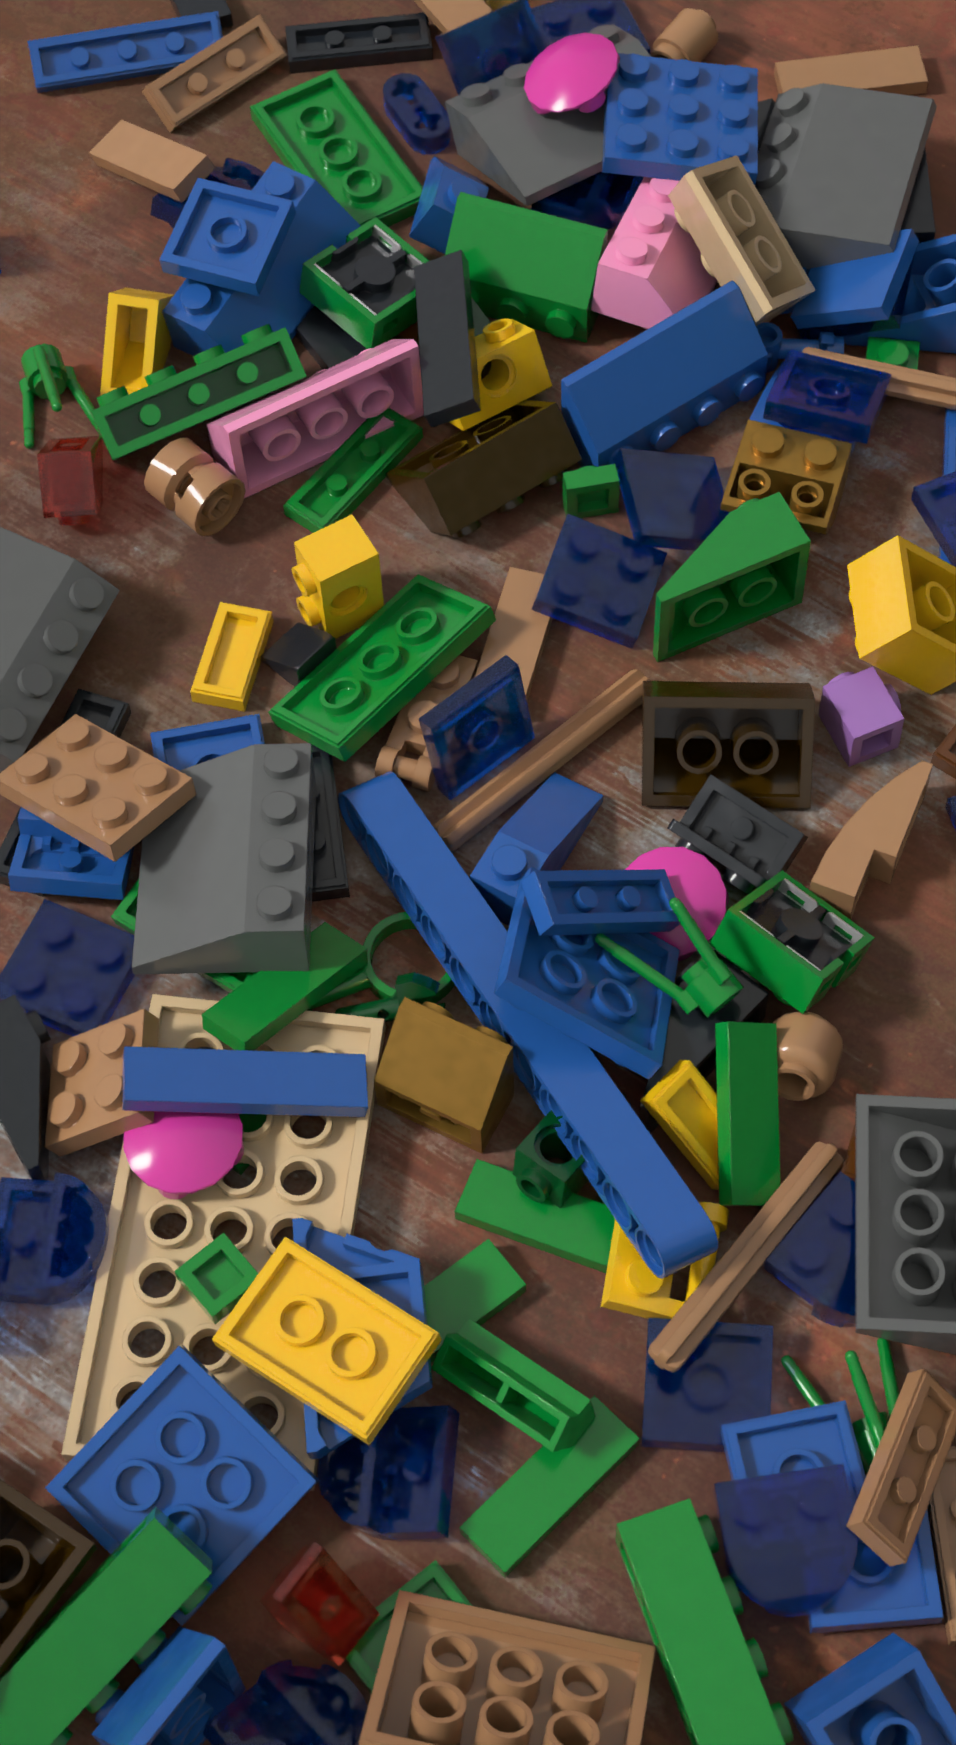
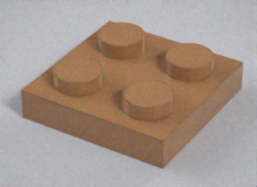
M141 1009L53 1044L45 1148L62 1157L121 1135L126 1131L153 1123L154 1111L123 1110L124 1046L158 1047V1017L146 1009Z

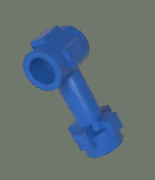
M763 322L756 326L768 353L766 373L773 371L777 367L779 359L799 360L802 351L806 347L844 354V336H834L833 332H820L819 340L782 338L781 329L773 323Z

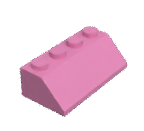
M643 178L598 262L591 311L649 329L713 292L718 281L704 268L699 248L690 233L686 232L677 222L674 213L675 207L668 197L679 181Z
M392 339L374 348L366 349L357 356L333 367L320 370L311 377L285 389L274 391L265 398L239 410L224 414L219 419L207 424L213 458L244 483V498H247L328 460L367 418L380 415L388 407L410 421L423 416L419 347L414 339ZM383 417L365 435V439L393 427L394 422Z

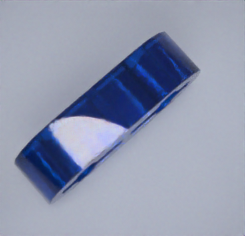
M401 73L389 78L383 86L384 110L408 145L415 152L425 155L440 153L446 149L451 139L448 113L426 83L419 76L411 73ZM407 100H413L414 104L410 105ZM423 122L426 127L420 129V123Z

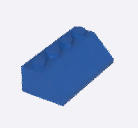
M273 161L251 191L292 200L296 215L259 296L186 278L162 311L175 348L195 356L221 344L226 353L244 345L241 335L266 324H270L273 332L286 327L291 340L297 333L296 327L314 306V304L299 293L302 264L331 245L337 249L345 245L346 236L361 226L315 179Z
M733 280L561 379V413L582 457V460L577 462L581 467L615 464L618 477L623 476L637 462L656 451L667 450L679 437L698 426L709 425L721 412L740 401L746 402L751 400L765 387L768 353L742 292Z

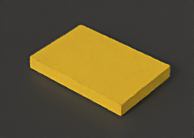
M284 1237L212 1338V1341L218 1348L369 1446L442 1340L440 1334L431 1327L287 1237Z

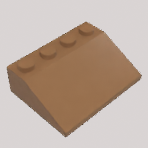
M399 1590L359 1745H641L656 1646Z

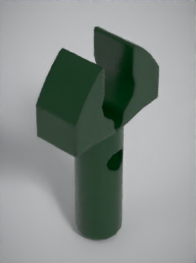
M416 972L398 975L394 985L396 991L392 997L341 1007L335 1010V1013L383 1018L385 1022L394 1021L404 997L412 1000L414 998L437 995L440 983ZM440 1003L438 1005L445 1008L446 1003Z

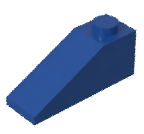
M554 772L497 832L470 874V879L500 922L509 926L519 881L531 866L539 871L561 870L602 804L603 795Z

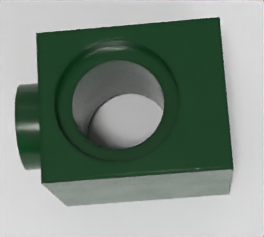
M550 1110L516 1148L512 1174L517 1177L518 1187L528 1198L538 1203H543L548 1199L561 1208L573 1193L577 1194L589 1180L581 1170V1166L585 1162L582 1154L577 1160L572 1157L554 1128L561 1127L559 1119L563 1116L556 1117L552 1110ZM555 1157L560 1158L567 1163L555 1164L549 1162L546 1159Z

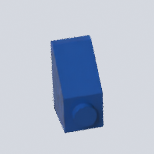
M434 156L430 161L409 237L445 254L456 201L460 192L486 198L489 187L478 177Z

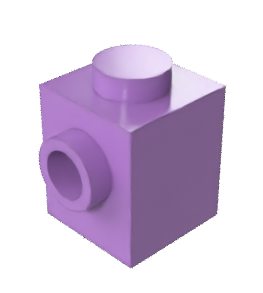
M874 667L857 673H842L823 686L819 717L848 767L898 748L904 723V717L901 714V704L895 689L889 683L883 684Z

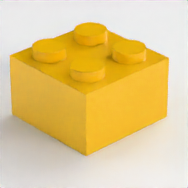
M899 535L847 565L850 585L849 600L853 608L856 631L855 646L859 659L930 695L956 682V567Z

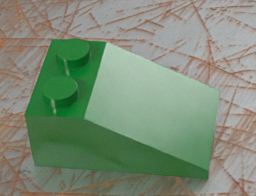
M780 492L763 499H750L741 504L737 509L731 511L656 593L653 655L657 662L802 603L811 540Z

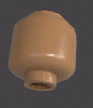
M800 1012L786 1013L775 1019L773 1023L777 1024L778 1095L788 1100L803 1101L818 1097L827 1092L835 1080L843 1054L842 1037L836 1027L825 1018L812 1012H805L804 1014Z

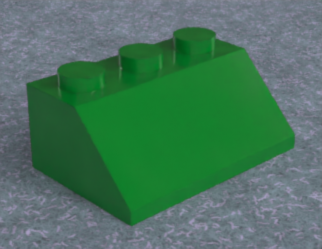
M460 192L456 201L445 255L462 250L469 262L471 297L487 317L498 320L505 318L513 319L532 329L551 333L559 338H570L587 343L599 313L591 311L598 262L607 248L608 229Z

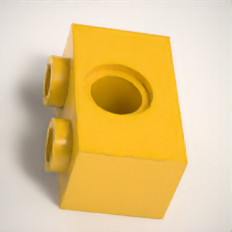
M508 318L493 321L483 328V333L475 337L481 411L450 421L449 423L465 431L552 387L534 329ZM491 361V369L488 375L481 379L483 367Z
M353 514L294 542L297 565L292 567V574L302 596L296 598V602L308 626L313 627L317 625L320 630L328 632L336 639L361 627L384 606L379 553Z

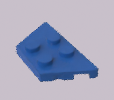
M303 1218L292 1219L293 1238L296 1244L427 1325L423 1267L419 1258L393 1249L387 1251L377 1249L370 1241L350 1234H346V1237L325 1231L314 1227L312 1221ZM430 1358L393 1412L433 1387ZM304 1403L306 1448L311 1460L322 1458L355 1437Z

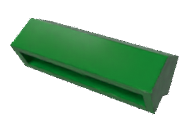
M469 1318L457 1333L446 1334L431 1367L432 1370L552 1452L572 1447L596 1417L589 1398Z

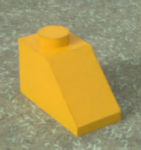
M123 288L109 292L100 396L122 386L126 387L128 394L145 388L148 385L144 377L164 368L171 347V336L162 311L174 296L173 294L133 288Z

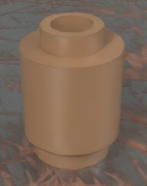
M692 8L681 10L654 41L653 51L650 56L702 62L718 43L719 36L713 18L702 10Z

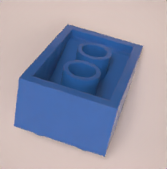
M956 234L919 243L889 320L844 324L843 336L847 345L867 346L868 337L871 336L920 342L919 350L956 353Z
M178 1626L169 1639L165 1637L157 1649L143 1663L138 1665L142 1672L127 1691L124 1692L122 1689L116 1690L99 1709L95 1717V1722L99 1725L92 1735L99 1745H202L246 1688L223 1643L213 1636Z
M891 1633L783 1704L806 1745H956V1715L920 1651L895 1633Z

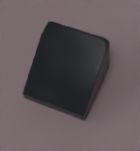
M297 622L265 651L260 658L263 663L295 687L337 649L336 641L326 631Z

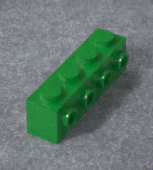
M266 324L241 335L244 343L243 346L225 353L222 345H217L193 356L196 364L194 367L177 373L174 366L171 365L144 377L148 385L145 388L128 394L126 387L122 386L97 397L96 399L100 407L91 410V415L111 460L115 461L307 377L286 327L273 332L270 324Z
M688 1498L616 1524L615 1541L653 1644L656 1646V1652L691 1745H785L792 1742V1730L781 1703L778 1701L769 1704L760 1679L768 1677V1670L759 1644L755 1638L745 1641L736 1616L743 1614L744 1610L734 1580L730 1575L721 1578L712 1554L719 1552L720 1549L716 1533L708 1515L704 1514L697 1517L691 1499Z
M157 1507L146 1516L35 1633L0 1677V1745H66L73 1735V1732L67 1726L84 1708L91 1714L97 1712L120 1685L114 1676L131 1658L138 1665L143 1663L166 1637V1633L160 1629L162 1625L178 1609L184 1615L189 1614L211 1590L213 1585L207 1578L212 1574L213 1560Z

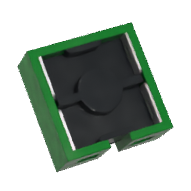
M374 217L346 236L345 245L338 249L331 245L302 264L299 293L366 349L374 348L389 341L418 321L414 267L429 262V260L378 218Z
M782 870L727 910L709 944L723 954L738 969L747 972L770 989L779 1001L794 1007L804 1014L826 995L830 986L836 988L856 971L875 937Z

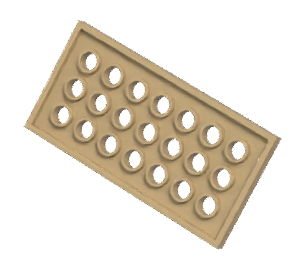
M152 994L149 1012L159 1018L158 1047L190 1049L208 1047L211 1049L234 1050L203 1029L202 1014L219 1001ZM306 1010L254 1050L365 1054L368 1110L365 1117L320 1116L326 1122L325 1128L321 1134L311 1139L300 1138L292 1131L295 1121L303 1115L266 1114V1121L261 1128L253 1132H243L244 1154L238 1163L249 1164L257 1170L254 1181L245 1188H231L223 1182L222 1178L215 1185L193 1194H188L181 1199L166 1198L157 1189L147 1186L131 1170L122 1145L61 1453L65 1461L72 1460L120 1409L123 1397L128 1392L139 1389L179 1345H184L192 1353L195 1344L204 1337L214 1336L229 1316L228 1314L217 1324H214L178 1281L174 1272L214 1240L213 1234L219 1224L226 1220H238L245 1224L247 1227L246 1235L235 1246L258 1273L276 1250L273 1246L275 1235L281 1229L293 1226L292 1219L303 1218L312 1221L314 1227L343 1237H346V1234L354 1236L376 1095L374 1079L381 1061L386 1031L385 1019ZM307 1170L314 1174L317 1180L313 1189L304 1195H292L286 1192L283 1188V1182L291 1172ZM177 1213L186 1218V1227L176 1238L162 1239L153 1233L156 1221L165 1214ZM155 1271H168L176 1277L173 1290L164 1297H149L142 1291L145 1279ZM155 1329L165 1335V1343L161 1351L156 1355L143 1358L131 1351L133 1339L141 1331ZM226 1352L218 1362L204 1365L247 1409L260 1403L273 1406L278 1411V1418L270 1431L316 1476L319 1459L311 1460L307 1454L304 1403Z

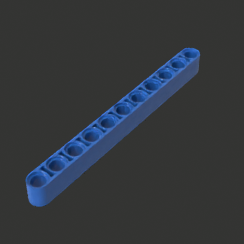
M389 771L339 793V808L348 829L399 904L407 912L412 923L481 1024L498 1032L507 1040L509 1045L513 1046L514 1072L544 1116L550 1110H552L556 1117L563 1116L559 1119L561 1127H554L557 1135L572 1157L577 1160L582 1154L585 1162L581 1166V1170L652 1273L658 1278L664 1279L716 1252L718 1249V1239L708 1215L589 1046L565 1036L558 1029L525 1011L514 1008L507 1001L494 995L508 932L397 775Z

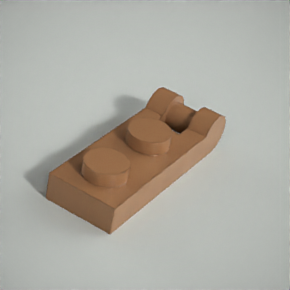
M459 655L399 711L387 743L382 747L377 758L375 777L392 771L398 778L411 781L412 788L430 792L469 697L478 668V660ZM407 751L422 756L415 760L405 757V753Z

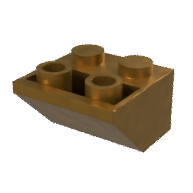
M748 419L720 510L731 512L750 499H763L780 492L803 529L827 534L835 521L846 484L852 443Z
M404 997L398 1008L374 1079L377 1105L483 1154L515 1095L513 1046L509 1045L502 1035L490 1028L478 1026L474 1029L454 1020L453 1015L438 1004L423 1002L421 1005Z

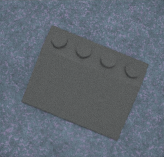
M614 24L601 25L589 32L603 35L613 42L618 53L639 54L651 57L637 38ZM533 61L527 64L513 65L507 68L503 75L486 83L469 85L461 91L460 95L445 101L458 155L526 206L601 172L603 161L605 102L597 110L589 113H583L579 109L560 113H536L524 90L526 72Z
M824 83L805 88H793L778 94L758 153V175L755 187L802 268L806 267L809 270L810 268L894 252L937 108L933 99Z
M0 527V773L18 760L25 752L120 591L75 558Z
M311 743L254 744L179 770L193 779L197 795L142 839L132 959L133 974L309 971L316 779Z
M856 1094L855 1333L956 1355V1099Z

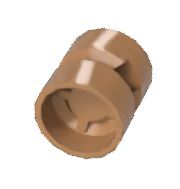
M178 438L162 448L151 461L144 480L146 491L170 511H175L176 516L200 536H211L228 525L239 511L245 496L244 483L220 463H214L213 458L189 438Z

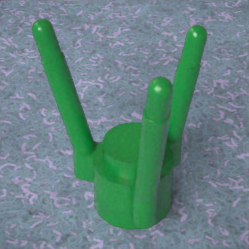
M38 344L25 351L21 358L25 377L19 381L23 396L25 447L32 449L35 445L34 396L37 395L40 398L48 399L53 411L59 412L62 410L60 395L65 390V387L70 389L87 418L100 435L91 415V410H94L95 407L79 384L74 368L65 366L59 349L50 344Z
M672 898L669 901L670 907L702 957L701 960L682 975V979L688 985L685 989L679 987L606 935H596L595 942L672 997L687 1015L699 1007L704 1015L709 1018L744 989V986L724 962L719 960L694 918L691 917L679 898Z
M878 1338L879 1363L890 1419L899 1396L889 1340ZM849 1350L845 1354V1359L865 1415L864 1418L852 1423L865 1476H867L889 1419L886 1412H878L858 1355L855 1351ZM789 1355L783 1356L781 1359L782 1366L790 1375L811 1407L826 1404L793 1358Z

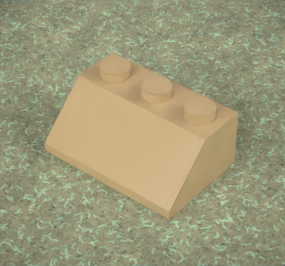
M737 155L689 171L668 195L675 207L676 220L692 236L701 252V261L706 271L717 279L720 286L732 280L739 286L756 326L763 322H769L816 291Z

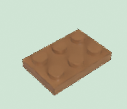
M77 714L0 773V795L114 862L197 795L191 777Z

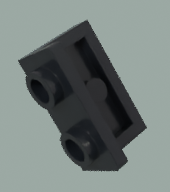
M711 774L681 821L672 819L667 829L680 836L675 847H685L704 855L707 859L710 856L727 868L721 877L747 894L753 892L755 887H760L780 871L786 872L808 839V836Z

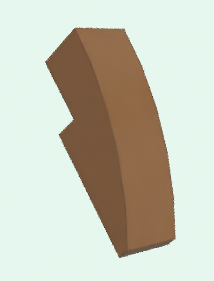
M922 760L896 776L871 796L845 823L825 852L811 880L809 890L850 920L868 876L889 884L891 883L926 795L933 767L932 763Z

